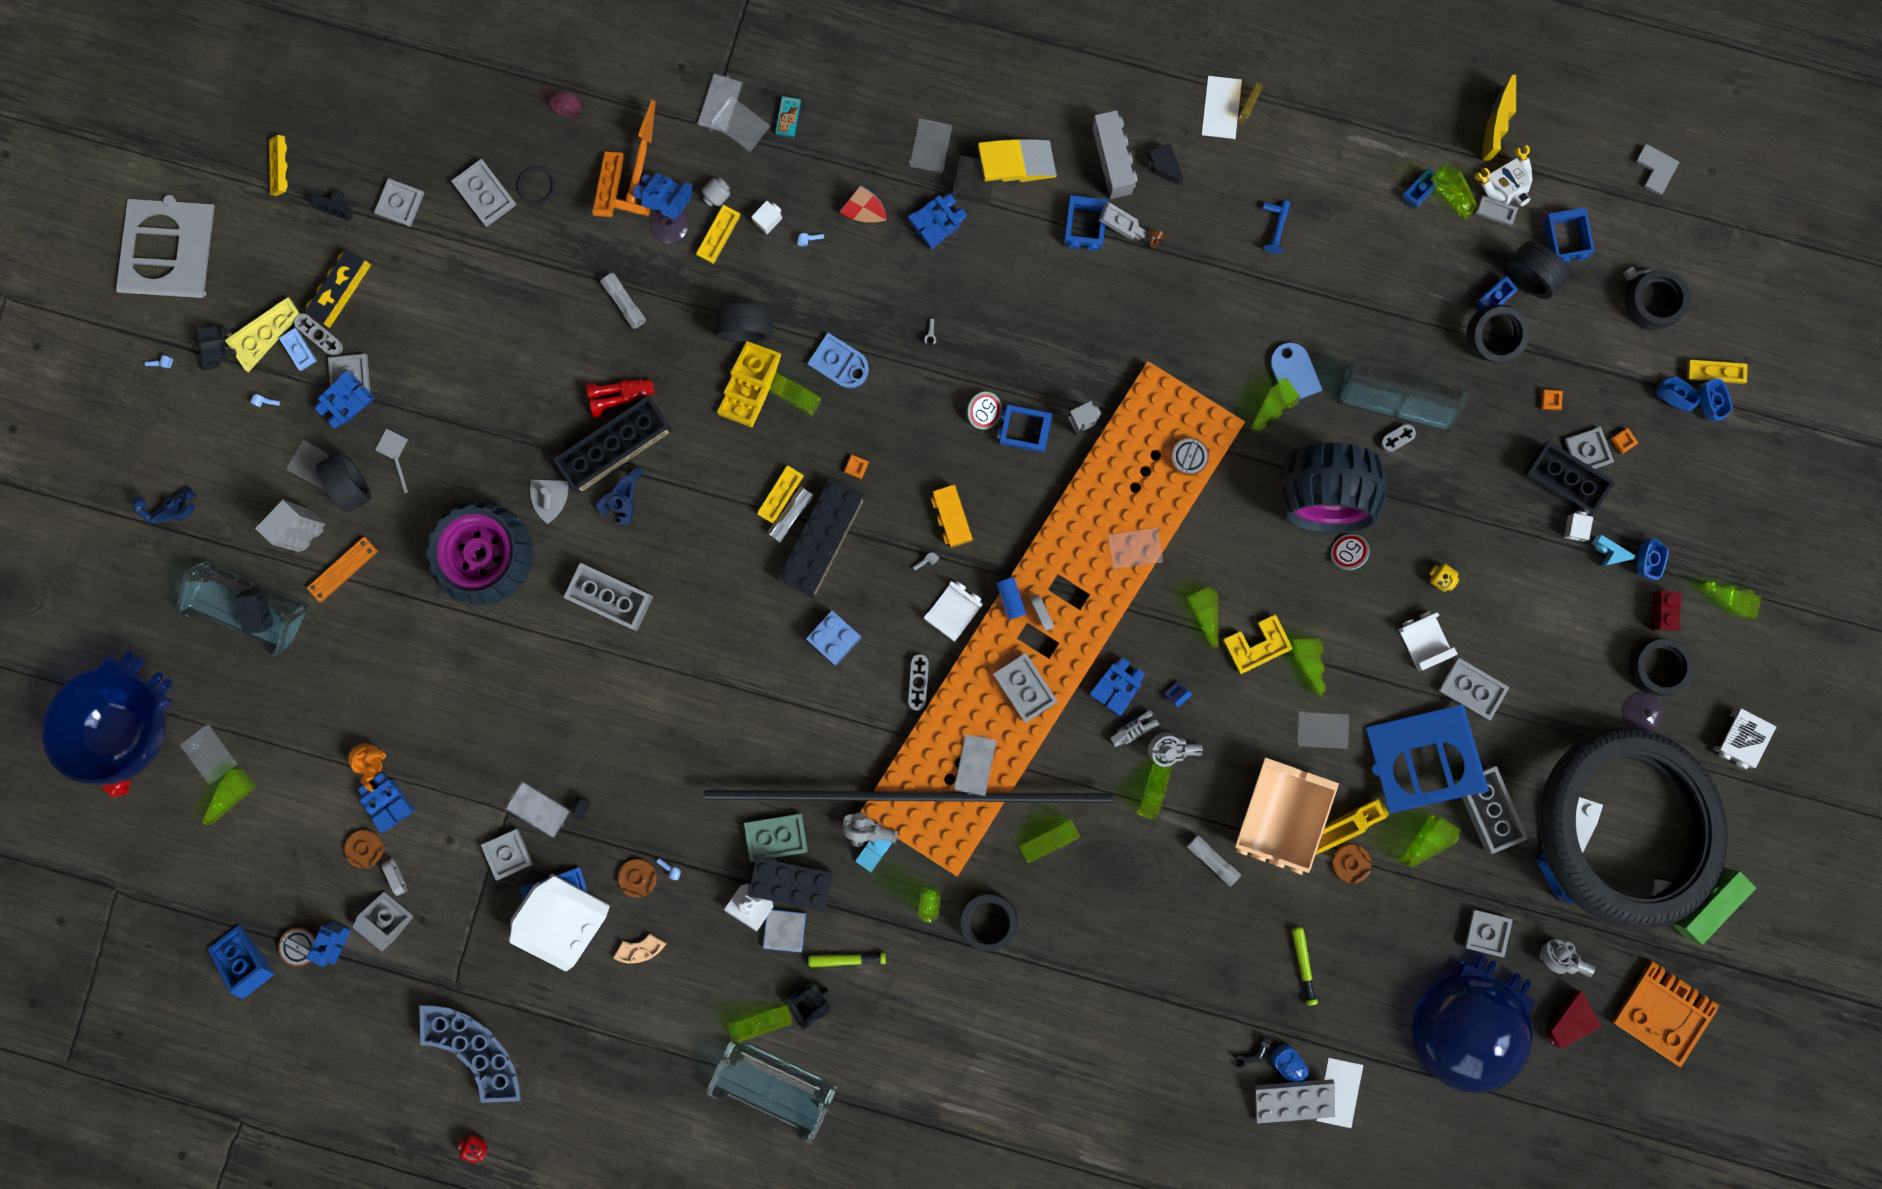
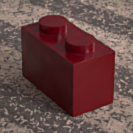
M1653 592L1652 631H1679L1681 592Z

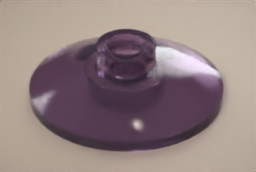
M658 210L651 220L652 233L659 241L667 244L676 243L683 239L689 227L687 216L683 211L674 220L662 215L661 211ZM671 220L672 224L667 226L665 225L666 221Z
M1638 693L1631 696L1625 703L1624 718L1631 728L1653 730L1660 724L1663 717V709L1659 700L1653 695ZM1644 709H1647L1649 712L1647 716L1643 714Z

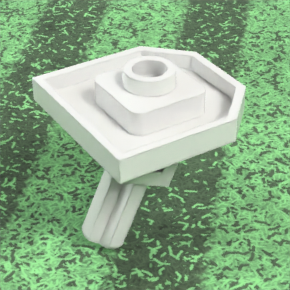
M749 884L741 885L724 911L757 932L773 909V903L769 900L749 897L747 895Z

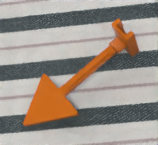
M654 100L650 102L638 134L642 141L638 148L629 193H627L625 200L616 199L614 208L649 216L650 208H645L637 203V198L634 197V188L640 182L647 143L652 142L656 102Z

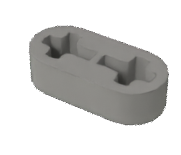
M1411 425L1401 426L1382 438L1380 442L1381 448L1385 452H1393L1415 438V428ZM1404 430H1409V438L1405 436L1401 439L1400 435L1404 433ZM1394 438L1397 440V442L1392 444L1393 448L1391 446H1386V443L1388 442L1387 439L1389 441L1393 440Z
M1039 594L1031 597L1030 601L1043 629L1048 631L1054 628Z
M392 858L383 862L382 869L394 894L399 896L407 892L406 883L396 862Z

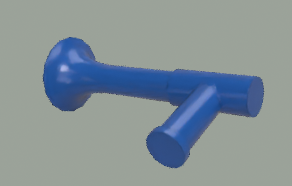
M1282 201L1281 206L1267 202L1264 203L1263 210L1279 213L1272 241L1269 245L1264 246L1265 251L1269 253H1283L1279 242L1290 207L1289 201Z

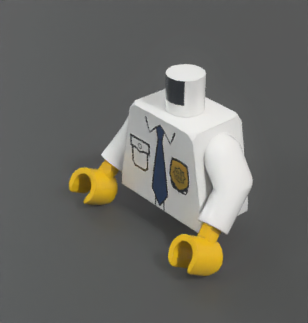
M1523 145V154L1520 152L1519 147L1516 148L1515 154L1521 158L1520 160L1516 158L1491 174L1487 168L1481 169L1483 177L1480 172L1475 174V179L1482 181L1481 185L1489 198L1502 201L1504 204H1509L1516 200L1520 206H1524L1530 201V197L1526 194L1529 192L1532 183V168L1529 158L1526 157L1530 151L1529 146Z

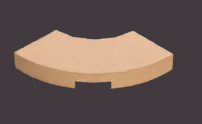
M651 933L644 940L637 943L622 941L613 959L624 963L643 962L657 955L664 948L666 942Z

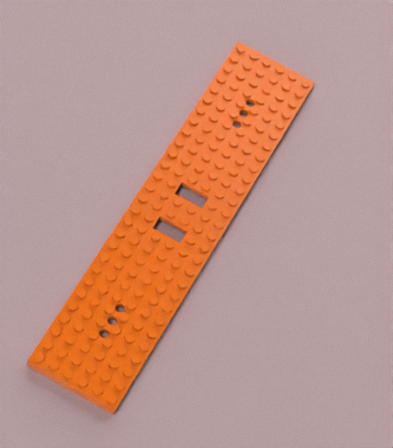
M1148 361L1010 576V578L1015 577L1026 615L1008 620L1000 594L998 595L874 791L966 792L955 789L959 768L955 766V760L962 757L967 735L996 741L986 792H1011L1245 421ZM1182 438H1197L1208 448V464L1203 471L1196 475H1182L1172 465L1170 459L1171 450ZM1158 451L1161 455L1160 460H1152L1150 457L1151 452ZM1142 467L1150 469L1151 474L1148 477L1141 475L1140 469ZM1132 483L1140 485L1141 489L1138 493H1133L1130 490ZM1057 574L1089 594L1081 610L1048 590ZM1038 594L1054 625V628L1048 631L1043 629L1030 601L1031 597ZM1026 623L1059 643L1049 659L1017 639ZM1025 653L1058 701L1026 723L993 675ZM947 774L955 776L956 781L954 784L948 785L945 783L944 778ZM867 801L860 813L865 814L874 823H880L883 828L898 831L897 838L958 877L1004 802Z

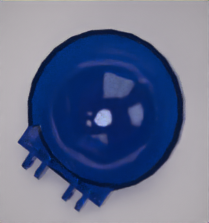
M127 651L119 661L107 656L99 668L81 673L68 681L56 693L47 708L42 728L45 753L51 764L62 775L73 781L100 786L113 785L132 779L155 760L163 746L167 721L165 711L173 702L165 694L173 682L168 678L159 685L164 677L161 672H156L148 682L142 679L136 673L141 668L143 659L139 657L131 663L135 656L131 651Z
M1483 954L1477 958L1474 966L1462 961L1455 975L1439 981L1430 988L1418 1003L1413 1017L1412 1037L1414 1049L1420 1062L1431 1076L1445 1086L1460 1092L1484 1093L1507 1085L1520 1074L1532 1050L1533 1031L1529 1013L1536 1001L1526 996L1531 986V980L1526 979L1518 992L1515 989L1520 981V974L1515 973L1507 986L1491 977L1497 965L1496 961H1490L1485 972L1480 971L1486 959V956Z

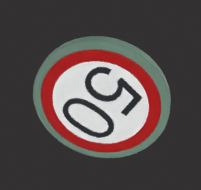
M983 391L975 394L970 399L967 406V418L974 427L982 430L989 429L1001 417L1002 405L995 394Z

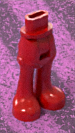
M643 378L640 380L625 379L619 383L597 386L593 382L586 383L594 418L600 417L602 410L622 404L632 405L633 402L639 401L643 397L646 398L647 395L655 394L652 379L643 381ZM621 392V395L603 399H595L601 395Z

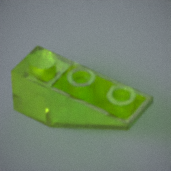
M1287 377L1270 389L1251 426L1252 432L1255 430L1261 431L1267 426L1266 422L1271 418L1276 420L1283 415L1282 411L1285 408L1291 409L1299 403L1300 395Z
M1712 581L1697 584L1696 587L1729 615L1748 620L1757 619L1761 596L1756 595L1755 591L1747 589L1738 591L1735 590L1736 587L1730 585L1720 587L1716 586L1717 583Z
M1320 638L1293 640L1295 662L1316 697H1322L1323 693L1326 692L1325 681H1322V673L1325 671L1324 662H1321L1323 643H1320Z
M1153 761L1136 814L1155 820L1162 806L1173 765L1162 767Z
M1068 819L1019 847L1029 864L1081 836L1072 820Z

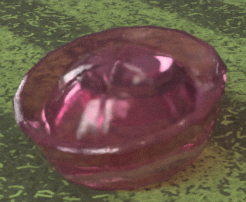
M560 91L551 98L550 106L559 115L570 119L580 117L581 102L575 95Z

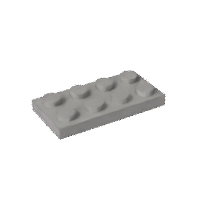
M1334 1080L1256 1085L1255 1114L1257 1124L1335 1117Z

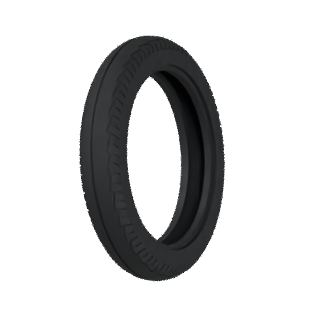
M1619 727L1596 732L1577 742L1564 753L1552 769L1542 794L1539 811V830L1547 863L1566 894L1592 916L1606 923L1629 929L1663 927L1683 919L1696 910L1715 887L1722 872L1727 853L1728 830L1724 806L1712 778L1703 765L1688 750L1674 740L1657 732L1641 728ZM1617 757L1642 761L1661 772L1679 793L1689 820L1690 843L1683 868L1667 888L1645 899L1623 895L1606 885L1587 863L1577 836L1576 811L1584 785L1600 766Z

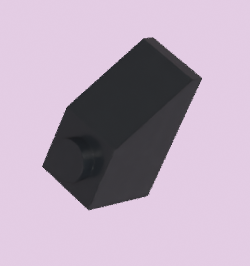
M1171 143L1149 150L1146 158L1148 168H1152L1154 174L1177 185L1181 184L1183 175Z

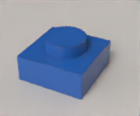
M1179 681L1164 693L1176 707H1179L1192 695Z

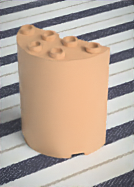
M1264 758L1235 844L1236 852L1244 855L1250 852V857L1264 862L1267 858L1269 859L1268 863L1284 868L1285 865L1292 867L1291 871L1301 875L1303 871L1309 873L1339 783Z

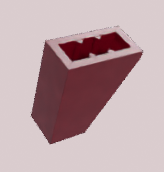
M1576 989L1572 991L1545 1029L1548 1033L1546 1037L1552 1046L1555 1045V1047L1563 1049L1602 1026L1584 993Z

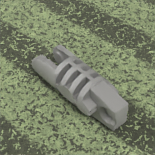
M1151 710L1118 729V733L1110 738L1114 746L1117 747L1123 743L1128 744L1158 726L1157 720H1153L1144 726L1141 724L1151 718L1153 715Z

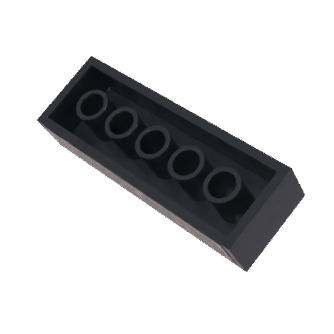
M647 396L554 458L553 461L572 489L579 494L672 432L673 429L653 399Z
M829 478L778 581L814 599L865 499V495Z

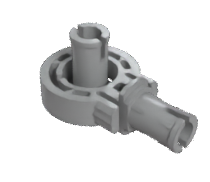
M1166 732L1156 735L1148 747V754L1151 760L1162 767L1171 766L1176 761H1183V758L1186 756H1201L1202 752L1198 751H1203L1201 744H1186L1185 739L1176 738L1173 734Z
M863 813L848 814L843 821V834L852 840L851 843L854 846L860 847L867 840L876 842V840L881 839L895 843L897 840L898 831L883 828L880 823H874Z
M1552 939L1543 945L1539 953L1540 959L1552 971L1559 974L1566 972L1575 974L1580 972L1591 977L1595 971L1594 965L1582 961L1580 956L1575 953L1576 948L1571 942L1564 943L1560 940Z

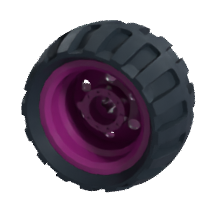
M1321 442L1294 449L1284 463L1279 481V499L1286 521H1289V524L1316 533H1354L1369 529L1380 518L1387 493L1386 476L1378 454L1373 453L1369 448H1363L1356 444H1344L1342 442Z
M471 501L451 508L448 513L438 518L433 531L429 532L427 538L429 542L428 548L425 550V558L428 562V570L432 579L444 593L465 604L477 606L491 605L511 597L526 582L530 568L533 565V543L526 526L512 511L492 502ZM477 531L481 533L479 538L474 537V533ZM495 537H497L499 539L498 544L494 545L493 543ZM461 544H465L463 551L459 549ZM485 552L486 555L485 557L479 556V553ZM501 557L502 562L498 564L495 558ZM463 563L469 564L467 570L463 569ZM484 569L487 570L486 576H482Z

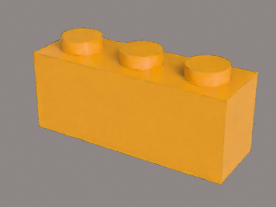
M955 485L933 491L934 497H931L933 507L938 508L940 515H937L939 525L944 526L946 532L943 533L945 544H950L952 548L973 541Z

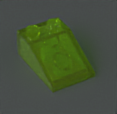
M1431 815L1399 863L1410 868L1447 849L1451 844L1454 845L1460 837L1458 834L1461 830L1444 818Z

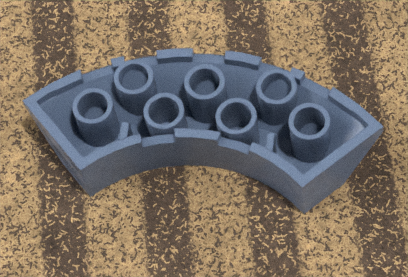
M420 1005V1045L447 1049L456 1054L467 1067H470L475 1075L481 1103L521 1101L520 1087L513 1063L505 1048L491 1031L480 1022L459 1011L434 1005Z

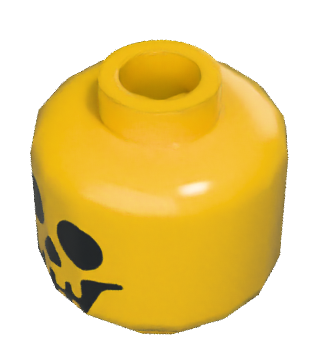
M1445 563L1439 566L1435 565L1429 572L1431 575L1430 583L1443 592L1453 590L1459 581V578H1457L1458 572Z

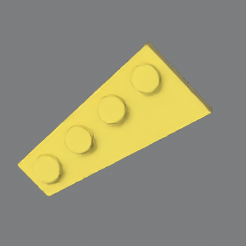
M286 298L225 341L231 349H236L237 359L243 368L249 372L294 323L295 317L301 313L292 300Z

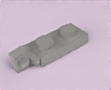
M1109 202L1104 204L1099 218L1100 222L1130 239L1140 240L1146 237L1147 231L1138 226V219Z

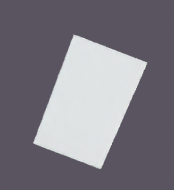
M1208 76L1202 135L1236 138L1241 79Z
M1332 1058L1328 1059L1325 1080L1333 1079L1335 1083V1117L1318 1118L1317 1121L1348 1128L1352 1127L1363 1065Z

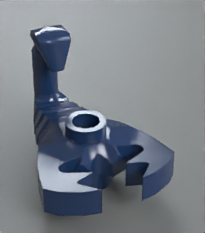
M635 467L619 481L613 491L607 493L597 503L596 507L601 515L606 517V511L609 512L612 508L626 514H619L617 517L620 520L616 524L628 525L632 522L634 514L632 499L636 480L640 479L643 474L641 467Z
M187 487L173 497L166 499L162 506L150 514L143 508L147 507L148 503L143 497L138 496L134 498L133 510L145 521L152 524L171 519L182 520L188 518L194 511L195 505L191 500L193 497L197 498V495L190 487ZM186 499L190 501L187 506L185 502Z

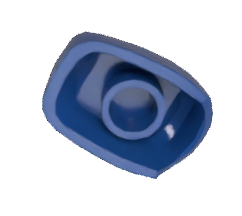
M1676 376L1662 380L1656 389L1658 398L1665 400L1670 406L1685 412L1692 411L1701 399V395L1696 389Z
M1718 378L1700 385V401L1705 418L1712 422L1724 419L1733 410L1732 400L1724 381Z
M1647 538L1641 542L1637 555V573L1639 576L1650 580H1658L1662 577L1667 564L1669 549L1660 540Z
M1280 1044L1273 1049L1270 1061L1276 1071L1287 1082H1302L1308 1076L1309 1071L1305 1062L1290 1044Z

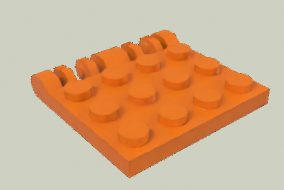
M1650 960L1644 967L1641 977L1612 1023L1681 1068L1716 1013L1719 1004L1709 1000L1704 995L1699 999L1696 1007L1692 1004L1698 996V990L1695 988L1691 990V986L1679 978L1675 980L1676 977L1672 973L1666 977L1663 985H1661L1659 982L1665 973V969Z

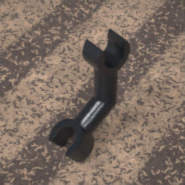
M1263 1034L1256 1054L1248 1056L1235 1055V1059H1243V1063L1236 1065V1067L1242 1069L1246 1064L1261 1061L1271 1044V1037Z

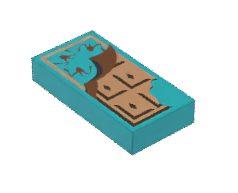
M782 96L776 135L795 137L801 99Z

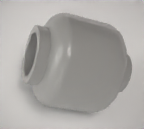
M720 177L718 179L712 178L702 189L705 196L703 200L710 206L713 204L721 206L730 196V186Z

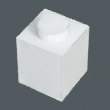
M766 201L751 218L764 233L768 234L782 219L781 209L775 203L771 205Z
M1575 511L1574 514L1568 515L1564 538L1582 542L1589 540L1593 517L1587 516V513Z

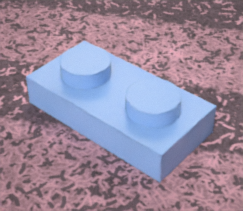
M294 328L279 338L300 371L317 361L298 329Z

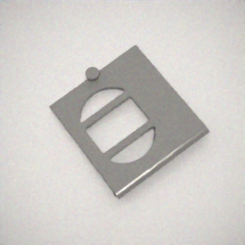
M172 195L165 196L163 201L128 199L116 286L117 293L204 298L206 296L205 282L215 205L176 202ZM165 215L174 219L179 229L138 226L148 217ZM136 234L179 236L177 259L133 258ZM133 265L175 268L162 278L148 279L140 276L135 271Z

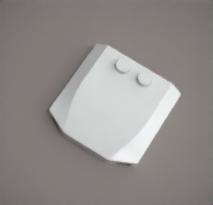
M551 874L547 880L542 883L538 882L531 888L511 918V931L508 941L564 971H568L575 965L605 920L609 905L558 876Z

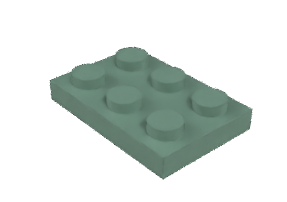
M802 814L744 823L750 862L754 861L755 855L776 858L808 852Z

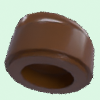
M1148 229L1146 237L1150 238V247L1155 248L1158 242H1164L1166 234L1156 229Z

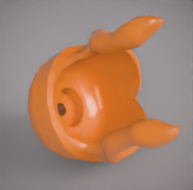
M360 743L349 752L348 762L354 772L364 774L360 782L364 785L365 789L373 792L374 790L369 781L380 773L382 769L381 760L386 757V754L374 745Z

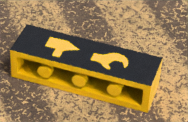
M348 249L339 255L335 267L329 270L327 279L318 287L317 294L306 306L305 313L329 328L371 266L367 261Z

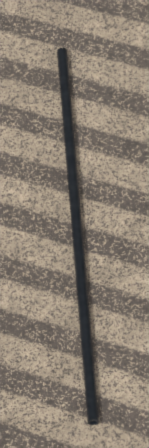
M704 790L703 799L1113 803V793L985 792V795L971 792Z

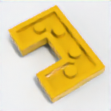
M1276 614L1257 623L1266 640L1249 648L1241 631L1223 639L1239 674L1247 672L1293 649Z

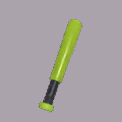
M1295 927L1292 929V935L1302 981L1305 984L1307 994L1306 1005H1316L1318 1000L1314 996L1311 982L1312 974L1304 929L1302 927Z
M881 952L878 955H811L808 958V965L810 967L857 965L869 962L886 964L885 952Z

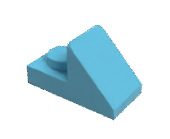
M1603 535L1595 537L1592 542L1599 552L1603 554L1608 553L1601 566L1631 560L1635 557V555Z
M881 839L876 840V842L869 841L856 859V862L872 872L892 842Z

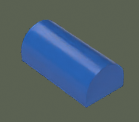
M1428 168L1403 193L1402 198L1409 207L1416 209L1439 186L1443 179Z
M1507 275L1503 276L1475 302L1476 306L1480 310L1493 304L1502 305L1518 289Z
M1015 577L996 583L1007 619L1011 620L1026 615Z

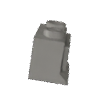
M1090 401L1070 411L1071 416L1068 419L1078 436L1080 429L1084 431L1094 426L1101 413L1097 405H1093Z

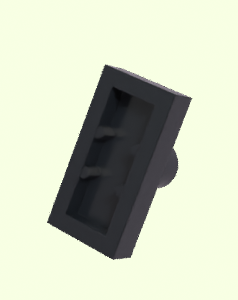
M335 189L330 199L317 194H313L310 199L314 208L321 212L350 221L353 216L350 207L341 203L345 194L340 190Z

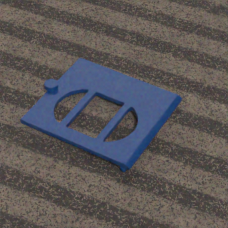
M1464 705L1366 727L1376 762L1372 767V772L1380 777L1390 814L1473 794H1484L1486 791H1489ZM1442 743H1447L1456 748L1463 758L1464 774L1457 785L1453 782ZM1436 744L1448 788L1421 793L1409 750ZM1401 752L1405 756L1415 792L1414 795L1404 791L1394 778V762Z

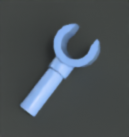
M801 233L798 236L797 244L799 246H808V240L823 239L824 234L808 235Z
M162 355L160 361H146L145 366L170 368L173 359Z
M257 394L250 401V403L261 407L263 402L277 406L280 405V401L267 399Z
M660 858L657 860L658 864L670 871L668 878L673 880L679 879L680 869L671 867Z

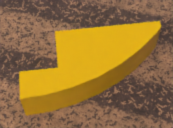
M1380 797L1325 825L1315 855L1364 833L1370 825L1385 819L1389 813Z

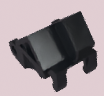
M217 326L196 329L194 339L198 343L202 362L201 370H211L220 367L222 361L229 359L228 356H237L236 349L227 348L224 336L233 335L231 329H219Z
M809 981L783 1000L784 1004H788L801 1023L802 1030L808 1028L831 1011V1006L824 997L829 992V989L821 993L812 981ZM802 1001L810 1009V1013L806 1017L797 1005Z

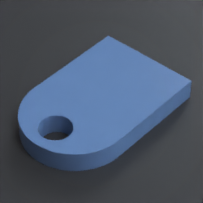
M827 333L808 362L809 367L844 388L860 386L865 382L869 373L866 358L860 352L830 333ZM854 370H862L863 376L860 379H855L852 376Z
M1286 343L1274 351L1271 356L1270 366L1286 405L1322 391L1309 355L1302 346L1295 343ZM1283 349L1291 351L1290 358L1287 359L1282 356L1281 352Z

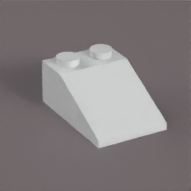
M1579 797L1576 811V830L1583 853L1598 823L1603 805Z

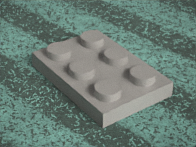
M482 159L452 180V183L486 227L517 205Z
M1026 653L993 674L1025 723L1058 702Z
M1457 658L1441 685L1439 692L1464 705V707L1486 720L1491 721L1510 687L1464 660Z

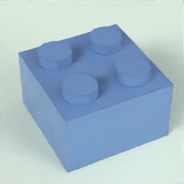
M831 611L806 639L834 665H837L862 637L835 612Z

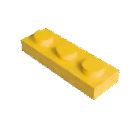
M281 135L269 139L270 195L274 196L286 192L288 185L286 180L287 162L285 161L287 145L285 143V136Z
M723 205L696 255L714 264L739 220L740 213Z
M1699 360L1687 361L1686 380L1707 382L1719 378L1724 383H1747V364Z
M787 465L757 514L773 524L785 508L804 475Z

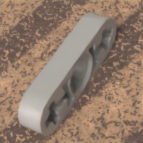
M299 314L295 317V327L326 353L337 356L342 352V343L310 316ZM305 320L306 323L311 326V328L308 329L307 327L303 326L301 321ZM322 330L323 337L316 340L314 338L315 331ZM328 340L332 344H335L336 349H331V347L325 342Z
M921 654L914 656L911 661L908 703L914 710H921L926 704L929 662ZM919 658L926 662L921 668V672L925 671V675H913L914 670L918 672V666L914 663ZM916 677L924 679V685L921 688H916L913 685V680ZM912 689L915 691L924 690L923 695L919 694V699L923 700L919 707H915V704L912 703V699L916 698V693L912 694Z

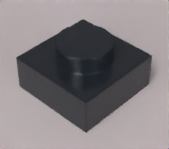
M585 798L580 801L577 800L572 808V811H574L572 817L578 820L582 819L591 801Z

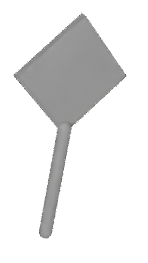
M386 429L375 450L394 459L403 490L407 493L408 490L398 458L408 439Z

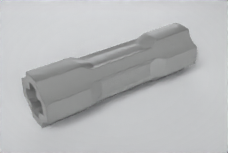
M611 273L604 277L600 282L621 309L631 327L635 329L644 324L646 321L645 317L626 293L616 275Z
M800 486L792 497L791 502L767 531V534L781 542L788 533L789 528L814 496Z
M1196 835L1186 846L1217 873L1228 886L1231 887L1240 878L1241 874L1210 848L1199 835Z

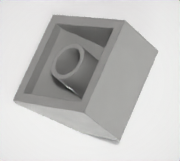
M383 892L357 916L353 928L380 951H383L397 938L411 921L413 915Z

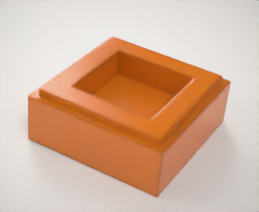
M1542 390L1541 409L1562 410L1563 391Z
M1628 427L1610 438L1620 454L1625 453L1638 444V441Z
M851 455L844 473L862 480L869 461Z

